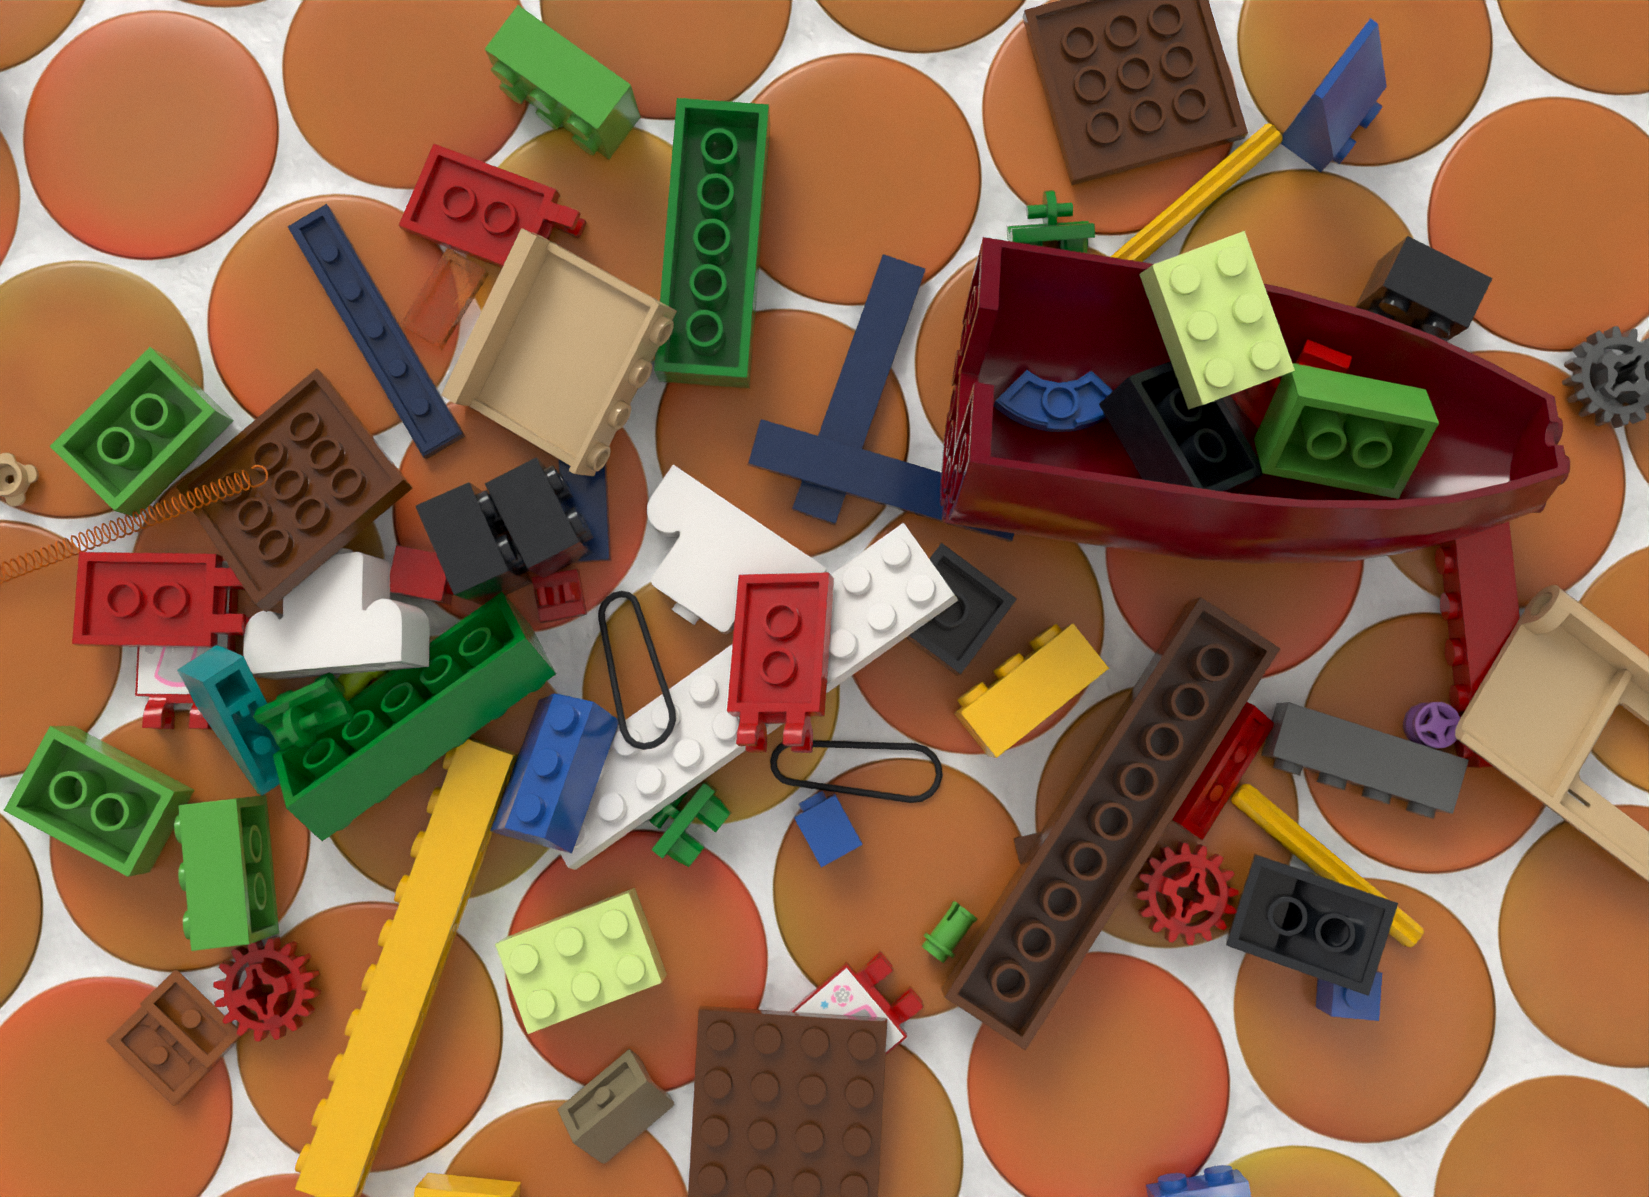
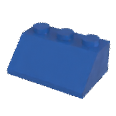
M556 693L540 699L490 831L572 854L619 724L618 719L593 701Z

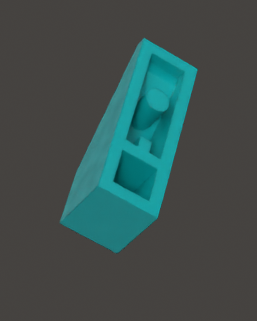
M216 645L177 669L196 707L256 792L263 796L278 786L280 782L273 754L280 750L269 729L259 724L253 718L256 709L267 704L244 656Z

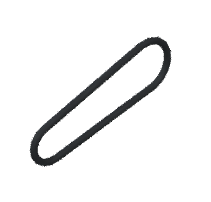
M613 592L601 603L598 611V620L620 732L624 740L634 748L642 750L656 748L664 743L673 732L676 722L675 707L637 598L630 592ZM621 597L630 600L634 607L669 713V721L663 734L654 741L646 743L633 739L627 730L605 620L607 606L613 600Z
M813 740V747L916 750L923 752L931 758L935 766L936 776L930 789L917 796H906L787 778L780 773L777 766L779 754L784 749L791 747L784 746L783 743L776 747L770 759L771 770L775 778L790 786L907 803L923 802L932 797L940 787L943 776L942 766L937 755L928 747L916 743Z

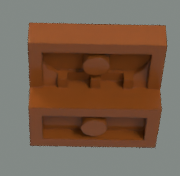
M177 969L140 1003L141 1007L106 1040L173 1106H176L207 1075L240 1038L236 1034L238 1027L232 1022L224 1024L222 1020L225 1015Z

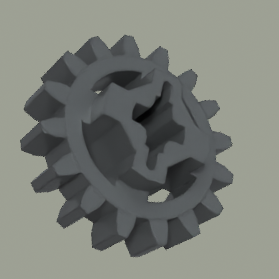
M1615 326L1604 331V334L1599 330L1587 336V342H1582L1573 347L1572 350L1577 357L1564 363L1565 368L1573 371V376L1562 380V384L1574 387L1575 393L1570 395L1567 400L1569 403L1580 400L1583 406L1580 409L1579 416L1585 417L1595 413V425L1601 426L1609 423L1611 420L1614 428L1625 426L1629 421L1634 424L1646 419V413H1649V338L1639 342L1637 341V329L1632 328L1621 335L1619 327ZM1615 349L1620 350L1624 353L1622 355H1617L1612 350L1608 352H1605L1604 350ZM1612 399H1615V400H1616L1617 402H1619L1620 404H1623V403L1626 402V403H1628L1629 405H1628V406H1615V405L1609 404V401L1612 400Z

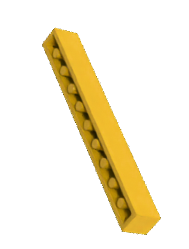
M469 737L465 743L452 748L446 753L443 769L448 770L442 788L437 786L429 799L427 813L432 814L426 832L421 830L413 843L410 856L416 859L410 876L404 875L396 889L394 901L398 902L399 906L394 920L388 919L382 928L378 939V946L383 947L377 965L372 963L363 979L361 990L367 993L361 1010L356 1008L347 1023L345 1035L350 1037L346 1051L344 1054L339 1053L330 1069L328 1080L334 1082L328 1099L323 1098L318 1104L311 1124L317 1127L311 1144H305L297 1159L295 1171L299 1172L300 1176L295 1187L296 1190L315 1197H360L362 1195L493 834L490 830L518 753L473 737Z

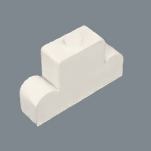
M672 465L647 504L648 518L656 530L664 536L678 538L653 574L651 583L659 591L677 602L672 610L693 625L700 618L723 634H729L733 630L738 575L827 572V568L675 465Z
M341 548L283 598V614L261 611L250 618L244 633L243 656L254 677L270 680L322 676L328 672L338 675L429 667V620L425 612L419 607L390 600L391 564L389 561Z

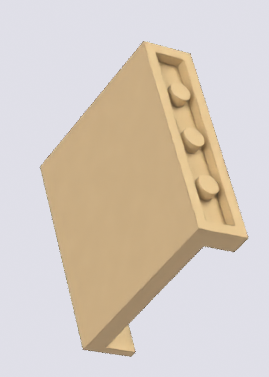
M521 228L441 396L455 404L470 406L571 466L569 471L573 474L594 476L596 471L603 468L610 456L611 449L609 445L616 431L621 429L629 419L631 414L630 403L638 388H641L649 379L652 372L651 362L659 346H662L669 339L674 326L672 320L677 310L543 236Z

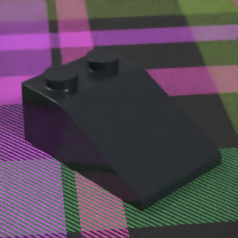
M1254 853L1226 939V946L1369 996L1398 903Z

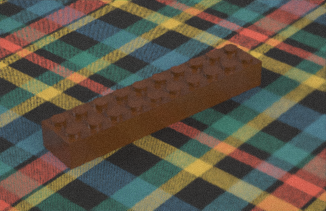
M1201 597L1190 600L942 986L941 990L946 999L1022 1049H1027L1280 650L1279 647Z

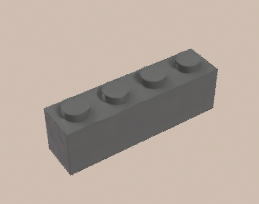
M1290 702L1276 704L1272 717L1274 725L1266 738L1261 754L1275 760L1273 768L1298 776L1301 775L1302 769L1319 774L1318 783L1345 790L1346 784L1349 783L1363 788L1362 797L1384 804H1390L1391 797L1408 802L1406 811L1434 819L1436 812L1453 814L1468 765V759Z

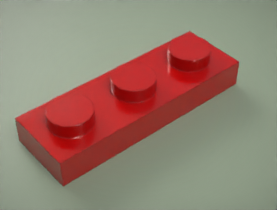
M1246 702L1172 819L1173 822L1189 834L1202 841L1273 728L1274 722L1255 705Z

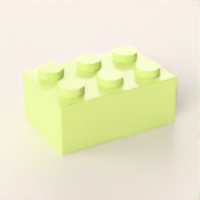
M1245 231L1156 263L1139 274L1188 410L1295 371Z
M635 888L507 936L495 944L527 1034L660 984L667 975Z

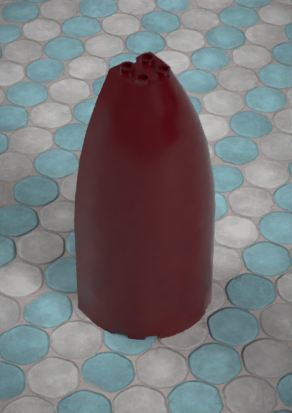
M986 237L982 239L962 320L964 325L960 349L956 351L951 386L954 387L949 412L946 416L940 480V506H943L942 520L944 523L1192 560L1248 564L1351 562L1417 551L1474 535L1530 513H1541L1550 496L1568 478L1570 459L1565 455L1564 446L1557 445L1563 434V421L1558 417L1555 396L1503 368L1429 333L1367 310L1287 288L1264 284L1292 363H1296L1308 339L1352 356L1346 374L1426 389L1439 424L1399 499L1264 474L1238 494L1143 480L1108 419L1082 430L1048 432L1015 422L998 411L993 405L1026 370L1042 380L1057 383L1078 380L1092 371L1112 390H1115L1129 376L1170 362V357L1139 275L1154 264ZM1229 395L1223 397V401L1258 457L1254 442L1258 431L1257 427Z

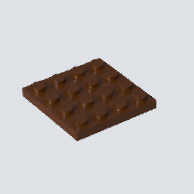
M1059 0L1024 10L1023 21L1071 186L1242 140L1248 134L1209 0Z
M317 368L176 486L179 492L185 496L189 507L193 509L194 506L188 500L187 491L193 493L196 506H200L202 503L195 495V488L200 489L204 503H208L209 499H207L203 492V485L209 488L211 499L216 500L217 497L210 487L211 482L217 485L219 497L222 498L225 494L219 487V479L224 481L227 494L230 495L233 491L226 482V476H230L233 480L235 491H240L241 488L234 479V473L239 474L243 488H248V484L242 476V470L248 473L250 484L255 486L264 482L266 472L260 467L254 469L251 467L261 465L266 468L268 480L265 484L256 488L250 486L247 491L242 489V492L239 494L234 492V495L231 497L226 496L225 499H218L217 502H211L207 506L203 504L202 508L198 509L195 507L193 511L255 605L265 612L277 604L413 488L328 378ZM212 484L213 489H214V491H215L216 494H217L216 488H215V486ZM189 493L190 499H191V501L193 502V498H192L191 494Z
M700 1006L698 1012L688 1197H878L887 1018Z

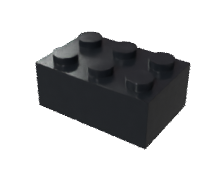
M1171 361L1129 376L1099 403L1143 480L1238 494L1264 475L1258 457L1222 398L1188 410Z
M468 482L415 506L455 596L484 605L500 592L507 595L532 584L528 574L531 570L527 569L487 490L482 491Z

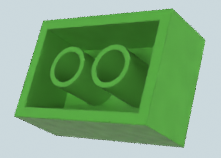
M517 5L485 48L493 65L491 71L501 81L500 89L515 102L521 104L526 100L536 107L537 111L535 113L550 127L557 130L561 125L574 134L572 140L590 155H594L598 151L607 159H610L641 118L631 84L519 5Z
M149 347L49 447L114 511L132 516L133 511L140 515V509L143 508L145 510L234 420L171 358Z
M1292 363L1295 371L1282 376L1254 438L1262 473L1399 499L1439 424L1426 389Z
M50 726L3 811L130 877L149 873L152 870L174 829L175 818L179 815L178 805L187 804L194 789L75 726Z
M267 795L178 805L179 815L175 818L174 831L177 841L182 843L183 863L180 864L178 877L181 889L186 891L188 911L183 916V931L185 937L190 940L191 951L247 945L278 934L279 924Z

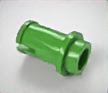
M955 901L952 902V906L932 933L929 935L926 932L923 935L927 939L922 947L942 963L949 956L952 959L955 957L952 951L972 924L978 920Z

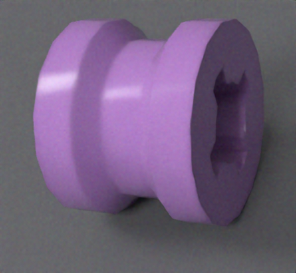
M1419 703L1412 706L1406 712L1403 720V730L1407 739L1411 742L1430 748H1445L1457 740L1455 729L1460 717L1457 711L1446 703Z

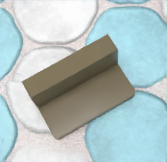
M628 1049L557 1110L573 1143L604 1164L674 1106V1101L668 1093L652 1081L640 1057L631 1049Z

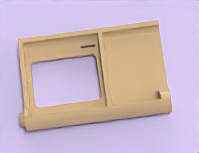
M1548 586L1541 590L1527 605L1460 718L1455 729L1456 739L1649 883V831L1586 785L1579 775L1580 769L1619 704L1649 726V656L1559 586Z

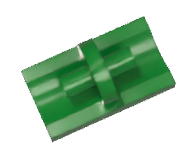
M1054 190L1043 192L1042 204L1027 205L1026 207L1027 219L1043 218V224L1007 226V240L1043 246V241L1058 240L1059 249L1087 253L1088 238H1095V223H1089V221L1057 223V217L1073 216V203H1057Z
M328 672L315 678L314 683L299 690H288L277 695L274 701L257 708L253 718L259 724L269 729L276 744L283 750L292 745L303 748L313 744L317 734L351 720L355 710L344 698V686L334 674Z
M708 782L703 783L683 810L678 805L688 792L654 814L649 822L658 829L663 826L670 816L675 820L652 848V851L662 859L669 855L672 859L690 867L705 848L703 844L686 832L695 818H698L714 832H717L732 813L724 802L715 795L717 789Z

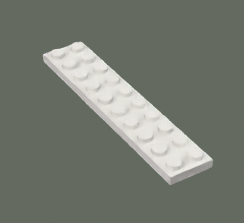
M904 523L831 574L834 578L826 693L958 601L955 594ZM732 645L669 689L675 707L676 722L673 732L664 743L656 748L647 750L634 748L624 740L619 725L617 726L572 854L559 850L568 868L578 869L745 751L746 746H738L736 744L740 717H733L727 712ZM663 694L625 720L630 736L636 741L643 743L654 741L666 730L669 713ZM765 724L767 735L782 724Z

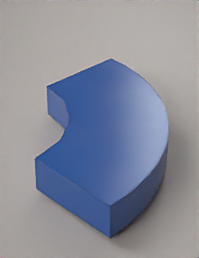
M1026 370L995 401L993 406L1008 418L1024 426L1048 432H1071L1094 426L1106 420L1107 418L1099 403L1113 390L1092 371L1078 380L1057 383L1042 380Z

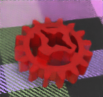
M1184 841L1178 842L1177 853H1174L1168 846H1161L1162 859L1158 861L1149 856L1146 860L1151 868L1149 873L1138 872L1136 875L1140 881L1145 882L1144 889L1133 891L1134 897L1146 902L1137 911L1141 917H1154L1148 927L1154 933L1166 927L1164 939L1174 943L1179 933L1183 942L1187 945H1193L1195 934L1197 933L1207 942L1212 940L1209 928L1215 926L1225 930L1227 926L1221 919L1223 913H1236V909L1227 904L1228 897L1239 895V890L1226 884V881L1235 875L1234 872L1230 869L1219 870V866L1224 859L1219 854L1215 853L1206 859V846L1198 844L1194 848L1193 853L1190 852L1188 843ZM1185 862V864L1181 865L1179 872L1168 877L1162 875L1171 866ZM1207 872L1213 880L1215 895L1210 893L1205 883ZM1179 886L1188 887L1195 891L1192 900L1188 898L1183 900V898L1177 895ZM1156 891L1163 894L1167 903L1166 917L1158 906ZM1203 910L1209 911L1200 920L1190 923L1192 915Z
M273 936L267 939L265 946L262 940L248 944V949L240 946L231 951L235 961H225L218 967L227 976L213 983L214 988L224 990V997L215 1001L214 1004L215 1007L227 1006L229 1012L222 1020L224 1024L234 1020L240 1023L236 1033L238 1036L241 1037L253 1029L254 1039L257 1042L267 1038L269 1032L274 1040H278L286 1035L287 1028L294 1032L303 1026L300 1016L307 1017L314 1013L315 1008L307 1001L320 995L321 990L310 986V980L319 976L320 973L319 970L307 971L305 965L312 957L310 953L300 957L295 955L297 942L292 941L283 948H280V936ZM276 960L283 963L290 970V972L278 966ZM245 970L247 977L242 986L239 987L241 975ZM261 984H272L274 992L263 993ZM296 989L294 1002L286 1013V1009L289 1008L287 1000L291 992ZM246 1007L257 1012V1016L251 1013Z

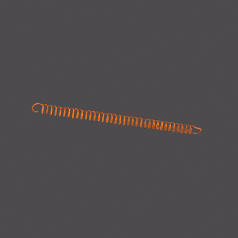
M261 465L251 467L252 469L260 467L266 472L264 482L253 486L250 484L248 473L242 470V476L248 484V488H243L239 474L234 473V479L241 488L240 491H235L233 480L230 476H226V482L233 491L230 495L227 494L224 481L219 479V487L225 494L222 498L219 497L217 485L211 482L210 487L217 497L216 500L211 499L209 488L203 485L202 489L207 499H209L208 503H204L200 489L195 488V495L202 503L200 506H196L193 493L187 491V497L194 506L193 509H188L185 496L179 494V500L186 509L185 512H180L178 500L172 497L171 502L178 512L177 515H173L169 501L164 500L163 505L168 514H170L169 518H165L164 509L157 502L155 506L158 514L163 518L161 521H157L156 511L149 505L148 512L155 521L154 524H149V516L146 510L141 508L140 515L147 524L146 527H142L139 514L133 511V520L140 527L138 530H134L133 520L126 514L124 518L127 526L132 530L130 533H126L125 522L118 517L117 524L124 533L123 536H119L116 523L110 520L109 527L102 523V531L99 527L95 526L94 533L87 529L86 536L82 532H79L78 538L75 535H71V542L69 539L64 538L63 544L60 541L55 542V547L52 544H48V550L45 547H41L40 553L36 549L33 550L32 555L26 552L25 559L18 555L17 561L13 558L10 559V564L3 561L2 567L0 566L3 573V578L0 576L2 580L0 584L4 581H10L11 578L16 579L19 575L24 576L26 573L40 570L49 564H55L57 561H63L64 558H71L72 555L76 556L79 552H86L87 549L92 550L95 546L100 547L103 543L108 544L110 540L116 541L118 537L124 538L126 534L131 535L133 531L139 532L141 528L147 529L149 526H155L156 523H163L164 519L170 520L172 517L186 514L187 511H194L195 507L199 509L202 508L203 504L207 506L211 502H217L218 499L223 500L226 496L231 497L234 495V492L239 494L242 492V489L247 491L250 486L253 488L259 487L268 480V472ZM212 484L215 486L217 494L214 491ZM189 493L191 494V496H192V498H193V502H192L191 499H190ZM181 496L184 498L186 506L184 505ZM173 499H175L178 505V509L176 508ZM165 502L169 505L171 513L167 509ZM158 505L160 506L163 515L160 513ZM150 508L153 510L155 518L152 516ZM142 511H144V513L146 514L147 521L145 520ZM134 514L137 515L140 525L136 521ZM127 517L130 519L132 527L129 525ZM119 519L123 523L124 530L121 528L119 524ZM111 522L115 525L117 534L114 532ZM103 525H105V527L107 528L109 537L105 533ZM96 528L99 530L101 534V539L98 537L96 533ZM110 529L116 535L115 539H111ZM88 531L92 534L94 543L91 541ZM103 533L109 539L107 542L103 541ZM80 534L85 538L86 545L82 542ZM95 536L101 542L99 545H96ZM73 537L77 540L79 549L75 546ZM65 540L68 541L71 548V552L67 548ZM88 540L93 544V547H88ZM80 542L86 548L83 551H81ZM57 543L61 545L63 554L58 549ZM50 546L53 547L56 554V558L51 553ZM73 547L78 550L75 554L73 553ZM42 549L46 551L48 560L44 557ZM65 549L70 553L69 556H65ZM34 552L38 553L41 564L37 561ZM58 553L63 557L62 559H58ZM27 555L31 557L33 566L29 563ZM50 555L55 559L54 562H50ZM19 557L23 559L26 570L20 564ZM42 558L47 562L46 565H42V564H43ZM12 560L16 563L18 572L13 568ZM35 561L40 565L39 568H35ZM4 563L8 565L11 573L10 575L6 572ZM27 564L32 568L31 571H27V570H28ZM20 568L25 571L23 574H20ZM12 570L17 574V576H12ZM5 574L10 578L5 580Z

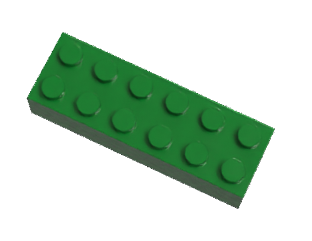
M677 98L660 302L677 310L672 320L674 326L669 339L662 346H659L655 354L654 372L659 382L750 388L771 124L769 104Z
M500 592L430 642L429 667L389 671L348 701L355 710L351 720L317 734L315 742L309 746L300 748L292 745L283 750L280 749L273 754L286 809L321 841H324L336 831L345 829L357 816L374 804L384 801L392 791L413 776L426 771L438 758L452 748L465 743L473 733L490 721L500 718L506 713L508 708L529 693L542 688L550 678L556 675L532 626L506 595Z

